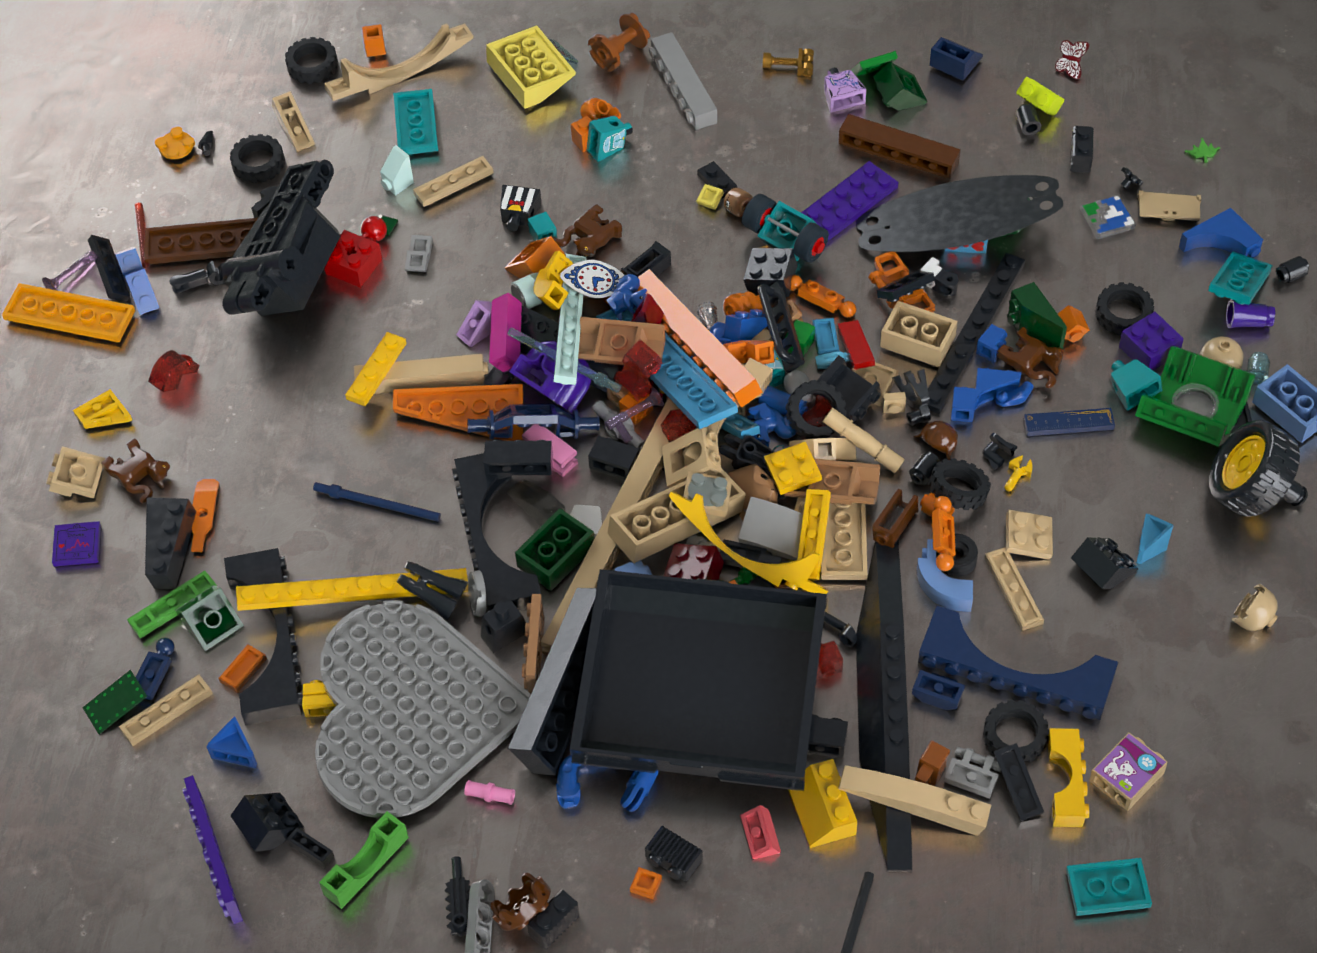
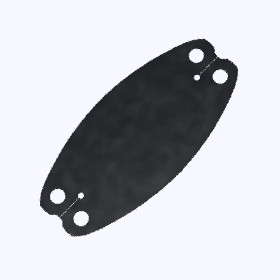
M1002 175L953 181L922 189L882 204L860 216L856 220L857 229L862 231V236L859 238V246L872 251L916 252L960 247L1003 236L1041 221L1063 207V200L1056 194L1059 183L1057 179L1048 176ZM1040 182H1046L1049 185L1044 191H1039L1035 188ZM1044 201H1051L1053 206L1048 210H1043L1040 208V204ZM869 217H877L879 219L875 225H867L866 220ZM877 235L882 238L878 244L869 243V238Z

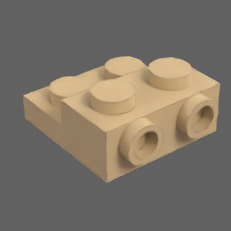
M62 446L60 454L55 453L52 466L56 467L55 471H50L46 484L50 485L49 491L71 497L72 493L94 498L103 468L101 462L105 458Z

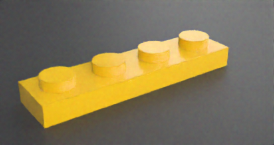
M386 332L345 394L346 400L366 407L406 346V338Z
M807 489L797 560L812 552L820 554L808 580H820L831 492L828 490Z

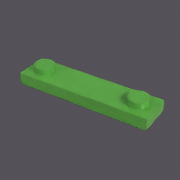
M203 571L134 614L127 621L141 639L177 616L176 609L211 586L217 585L208 573Z

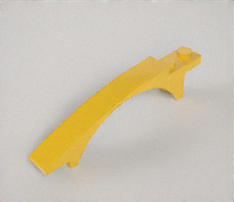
M673 491L670 492L669 497L680 511L712 543L743 567L779 587L782 579L786 580L785 585L795 590H798L800 587L807 592L828 593V589L808 580L820 554L812 552L798 560L780 564H767L749 560L732 551L716 535L707 518L702 495L696 493L691 501Z

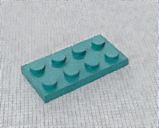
M432 89L393 93L398 147L407 154L438 151Z
M1232 252L1210 283L1208 291L1218 297L1230 298L1238 304L1249 305L1270 274L1273 265Z

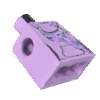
M834 67L828 71V75L824 78V92L830 113L866 103V88L851 70L839 72L838 68Z

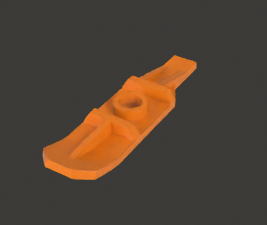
M202 479L197 482L193 507L196 510V515L191 529L193 532L192 552H203L206 534L213 525L219 482L216 479ZM203 513L207 514L205 517H200Z

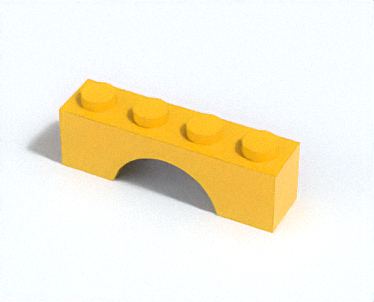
M1050 728L1047 739L1048 760L1060 766L1069 778V785L1062 791L1054 793L1051 804L1053 827H1083L1085 818H1089V804L1084 802V796H1087L1088 787L1087 781H1083L1082 775L1086 773V761L1081 760V753H1084V738H1080L1079 729Z

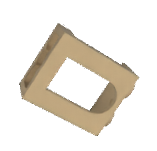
M697 428L662 446L667 487L671 488L686 481L688 471L704 473L708 470L717 473L722 472L716 432L707 428L700 430ZM699 442L702 447L700 457L695 462L684 466L683 448L692 443Z

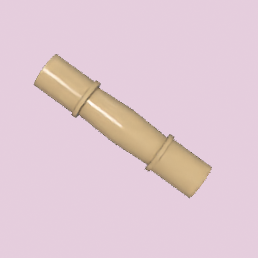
M833 407L822 421L839 433L841 437H846L858 448L874 457V461H878L893 473L900 468L905 460L887 447L886 444H881L869 433L853 424V420L848 419Z

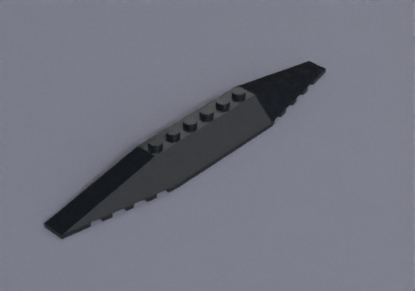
M899 540L895 542L894 548L881 545L875 541L856 631L858 639L856 642L859 762L862 769L910 779ZM869 800L887 872H912L911 814Z

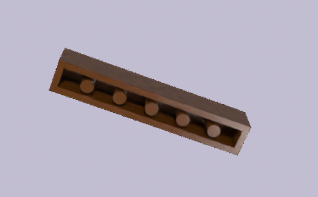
M848 114L839 129V144L947 179H951L959 164L961 149Z

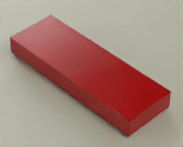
M859 321L838 323L839 334L854 370L875 366V359Z

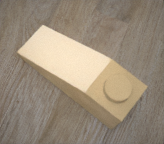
M291 91L272 98V108L296 152L314 146V140Z

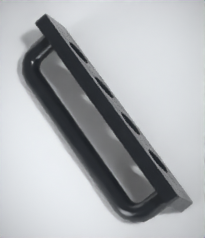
M775 282L771 286L760 284L758 294L771 339L774 341V349L781 358L784 371L790 373L803 365L805 360L782 284L779 282ZM779 299L778 305L773 308L774 302ZM784 315L783 320L778 323L779 317ZM788 331L787 337L782 339L784 333ZM793 347L792 353L788 354V350Z

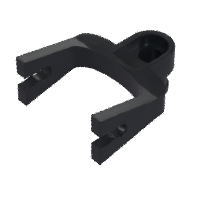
M925 369L916 371L920 380L919 384L916 382V378L911 373V370L903 373L906 385L903 384L900 375L892 377L900 392H905L907 404L914 408V411L906 413L907 421L911 426L917 423L923 424L931 420V414L927 406L930 398Z

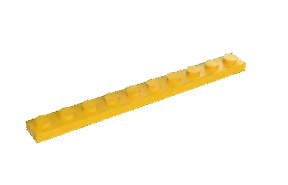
M466 568L434 571L444 576L468 582ZM411 573L236 586L237 609L242 611L413 597L416 595L404 589L396 581L400 574L410 577L416 582L418 577L413 576ZM427 584L428 587L441 594H448L437 587ZM468 584L464 592H468Z

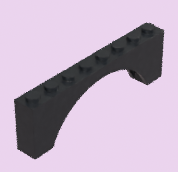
M484 453L454 459L456 468H452L454 482L459 481V486H456L458 499H463L460 509L462 517H467V522H464L466 535L471 534L472 540H468L470 554L475 553L476 557L472 559L474 571L480 570L483 575L486 590V609L489 612L494 609L497 603L511 600L519 611L527 610V603H531L532 594H541L537 575L517 570L503 562L491 550L482 533L483 517L490 500L505 483L512 479V476H485Z
M278 548L224 558L226 578L230 589L236 590V586L289 582L288 576L283 573V570L287 569L285 556H280ZM289 607L267 608L276 622V645L272 658L261 676L247 689L239 693L241 715L245 726L302 715L303 692L298 690V686L302 685L300 671L296 672L295 667L299 665L297 651H293V646H297L295 632H291V627L294 626L293 614L288 612Z

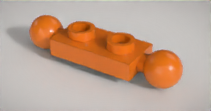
M792 276L791 291H798L797 296L832 313L839 309L841 315L846 318L855 315L856 305L851 301L844 302L845 297L836 291L830 290L810 279L803 283L800 276Z
M939 496L934 501L933 506L935 510L932 511L933 550L940 553L936 558L937 568L941 571H949L954 566L953 556L956 555L954 517L948 514L952 507L950 499L946 496Z

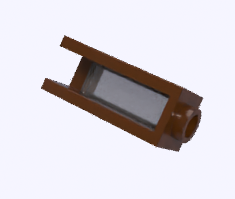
M897 489L872 526L873 540L881 545L894 548L895 542L914 514L919 512L918 496L914 495L909 503H905L902 501V490Z

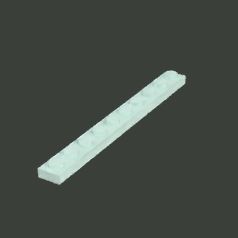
M566 254V257L574 264L586 261L584 256ZM563 282L562 287L569 294L560 307L553 382L575 385L583 294L573 290Z

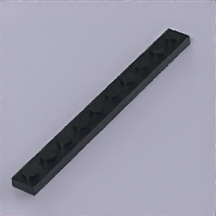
M1009 253L1004 255L928 387L930 402L927 406L930 411L937 414L941 413L954 387L977 350L978 339L991 325L1023 269L1025 259Z

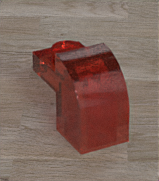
M170 350L156 361L148 382L162 392L178 390L182 375L197 373L200 365L194 362L192 357L185 354L180 355L174 350Z

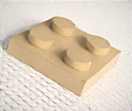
M1008 510L1006 513V552L1050 560L1053 556L1052 517Z

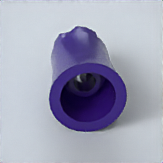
M1230 299L1226 310V325L1228 328L1272 327L1275 322V307L1250 303L1249 305L1238 304Z

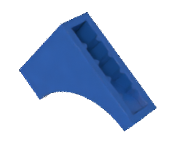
M1229 208L1182 233L1179 248L1186 252L1195 248L1211 247L1254 258L1261 252L1263 238L1232 208Z

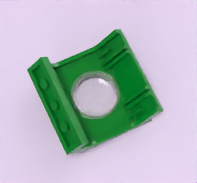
M1171 346L1161 374L1162 391L1152 397L1143 394L1135 416L1220 446L1229 437L1249 399L1256 374L1176 346Z

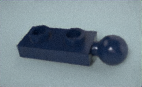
M161 638L157 641V653L148 652L136 675V679L147 695L145 699L153 700L172 662L168 655L172 654L175 645L169 638Z

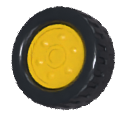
M1255 420L1242 425L1226 439L1213 460L1209 473V489L1211 494L1225 507L1246 517L1257 516L1268 511L1281 499L1291 503L1292 506L1302 505L1308 497V491L1306 487L1294 480L1300 462V450L1297 442L1288 433L1268 421Z

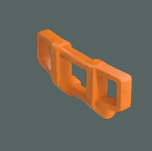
M887 252L875 257L874 265L876 271L871 272L868 278L871 283L880 289L888 283L909 275V269L904 265L896 252ZM893 260L897 267L884 272L881 263ZM916 289L910 295L899 297L898 301L909 305L923 301L927 306L924 310L935 312V304L927 296L924 289ZM886 299L887 305L893 309L897 301L888 302Z

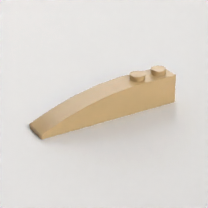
M846 765L844 766L838 788L839 790L976 836L986 828L991 808L990 804L929 784Z

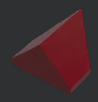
M647 293L634 312L631 322L661 324L664 312L654 298Z

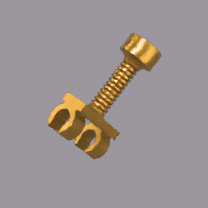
M799 48L798 58H774L771 53L763 52V68H770L772 65H796L798 67L797 76L810 77L813 75V64L811 62H813L814 51L808 48L804 50Z

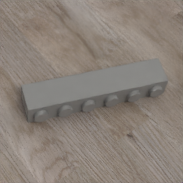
M671 32L651 38L650 56L652 59L655 58L658 70L663 72L666 84L671 86V92L674 97H677L680 109L685 111L688 123H692L695 130L717 124V108L674 34Z

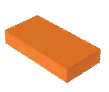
M247 644L218 679L220 683L238 693L267 660V657L264 653Z

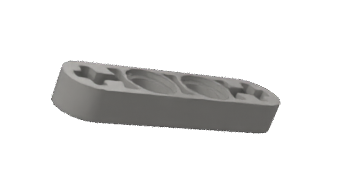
M487 879L477 881L470 887L465 953H490L493 921L491 902L494 901V887ZM478 909L482 912L483 920L479 918ZM476 933L480 935L481 944L477 941Z

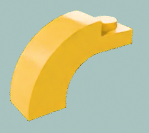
M560 251L554 252L547 266L544 269H540L533 288L534 294L553 310H559L569 294L562 287L564 281L561 279L560 274L574 264Z

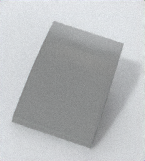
M751 497L738 540L740 543L766 548L772 555L795 561L798 558L803 514L766 500Z

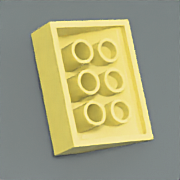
M537 25L486 44L487 63L524 109L543 102L576 75L575 70Z

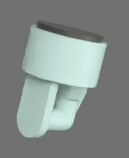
M531 273L511 284L512 296L522 302V306L528 309L542 304V300L533 291L538 273Z

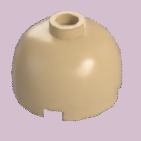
M1220 336L1209 340L1200 352L1202 356L1239 369L1242 368L1243 351L1240 345L1229 337Z
M1261 584L1253 587L1257 590L1253 595L1249 592L1234 612L1238 617L1232 618V621L1246 630L1257 631L1263 629L1266 625L1271 627L1278 618L1275 615L1278 608L1277 600L1274 594Z

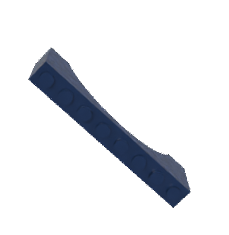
M937 605L919 650L918 663L928 668H937L950 675H959L968 678L972 682H981L990 685L994 689H1003L1019 697H1028L1037 700L1041 704H1050L1064 711H1072L1082 714L1086 718L1101 720L1118 666L1117 661L1094 655L1084 664L1060 673L1031 674L1010 669L987 657L973 644L963 628L959 612Z

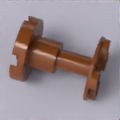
M634 13L623 14L620 17L619 23L622 33L618 36L613 34L607 38L604 35L596 34L589 39L588 46L591 45L592 48L589 51L590 55L602 69L606 67L609 72H612L620 66L619 54L624 51V45L628 42L638 48H644L647 45L650 33L642 26L637 15Z

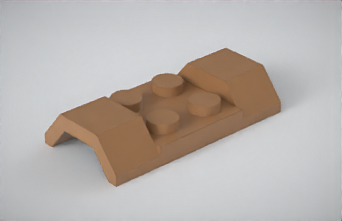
M589 317L580 318L581 335L578 359L629 366L657 367L661 363L665 346L664 325Z
M814 459L822 475V480L784 494L790 497L806 498L807 489L828 490L831 492L830 503L874 505L877 501L880 484V465Z

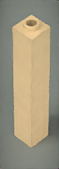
M482 354L394 362L374 394L393 392V389L484 384L485 375L489 374L488 362L483 361ZM365 365L354 366V381Z

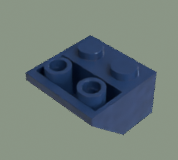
M940 37L931 48L929 66L964 81L982 59L983 54L952 40Z

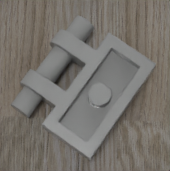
M957 746L955 756L963 759L961 761L952 758L944 777V782L990 799L999 775L991 772V769L1001 772L997 760L990 755L986 757L977 754L971 748L964 749ZM970 762L982 765L983 768L970 764Z

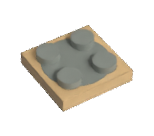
M688 471L683 497L692 501L695 494L698 493L703 496L706 514L726 517L732 479Z

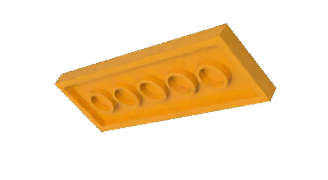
M18 283L2 313V317L8 321L120 342L135 313L134 305Z

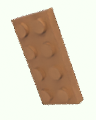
M532 594L531 603H527L529 623L525 625L527 643H524V657H526V664H522V678H524V689L528 690L530 694H532L541 673L543 649L541 640L544 636L545 623L541 594Z

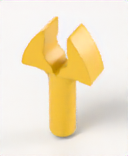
M1023 455L1009 462L1008 468L1014 472L1004 486L1006 491L1011 492L1021 476L1031 477V459L1022 468L1019 467L1023 460Z

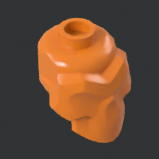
M599 98L589 99L582 104L580 109L582 118L588 116L592 121L610 116H616L618 119L621 118V113L617 107H613L610 103Z
M749 291L732 294L726 297L723 303L725 315L735 314V311L750 312L751 309L763 311L759 295L756 296Z

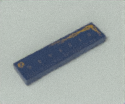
M1111 408L1024 414L1023 418L1027 436L1114 430L1115 428Z

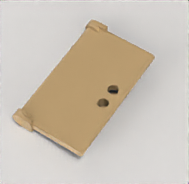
M1139 190L1137 193L1140 217L1162 218L1163 221H1175V219L1200 221L1201 195L1143 192V190Z

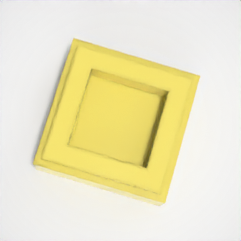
M705 184L696 202L699 205L716 210L724 191Z

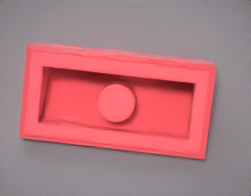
M759 805L740 815L752 859L767 857L781 852L772 818L767 808Z

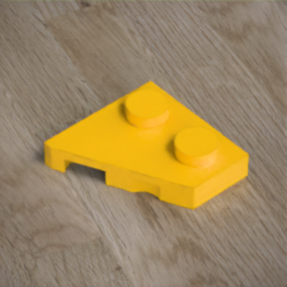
M111 389L73 410L74 415L85 429L132 421L131 415Z

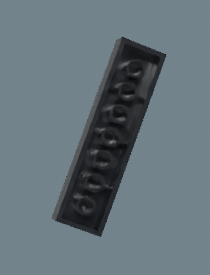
M597 588L576 589L508 747L533 774L556 775L572 736Z

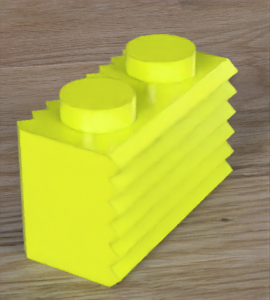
M1028 77L1023 80L1016 91L1017 95L1035 105L1044 113L1052 116L1057 114L1065 100Z

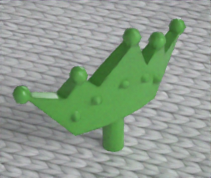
M1201 138L1199 148L1193 145V150H1185L1184 152L1195 159L1203 158L1204 162L1207 163V157H1213L1220 147L1214 148L1212 143L1208 147L1204 139Z

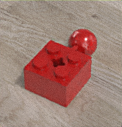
M377 216L366 218L361 224V236L344 230L340 234V238L325 266L326 274L361 288L382 261L380 245L377 242L381 241L387 233V226L384 220Z

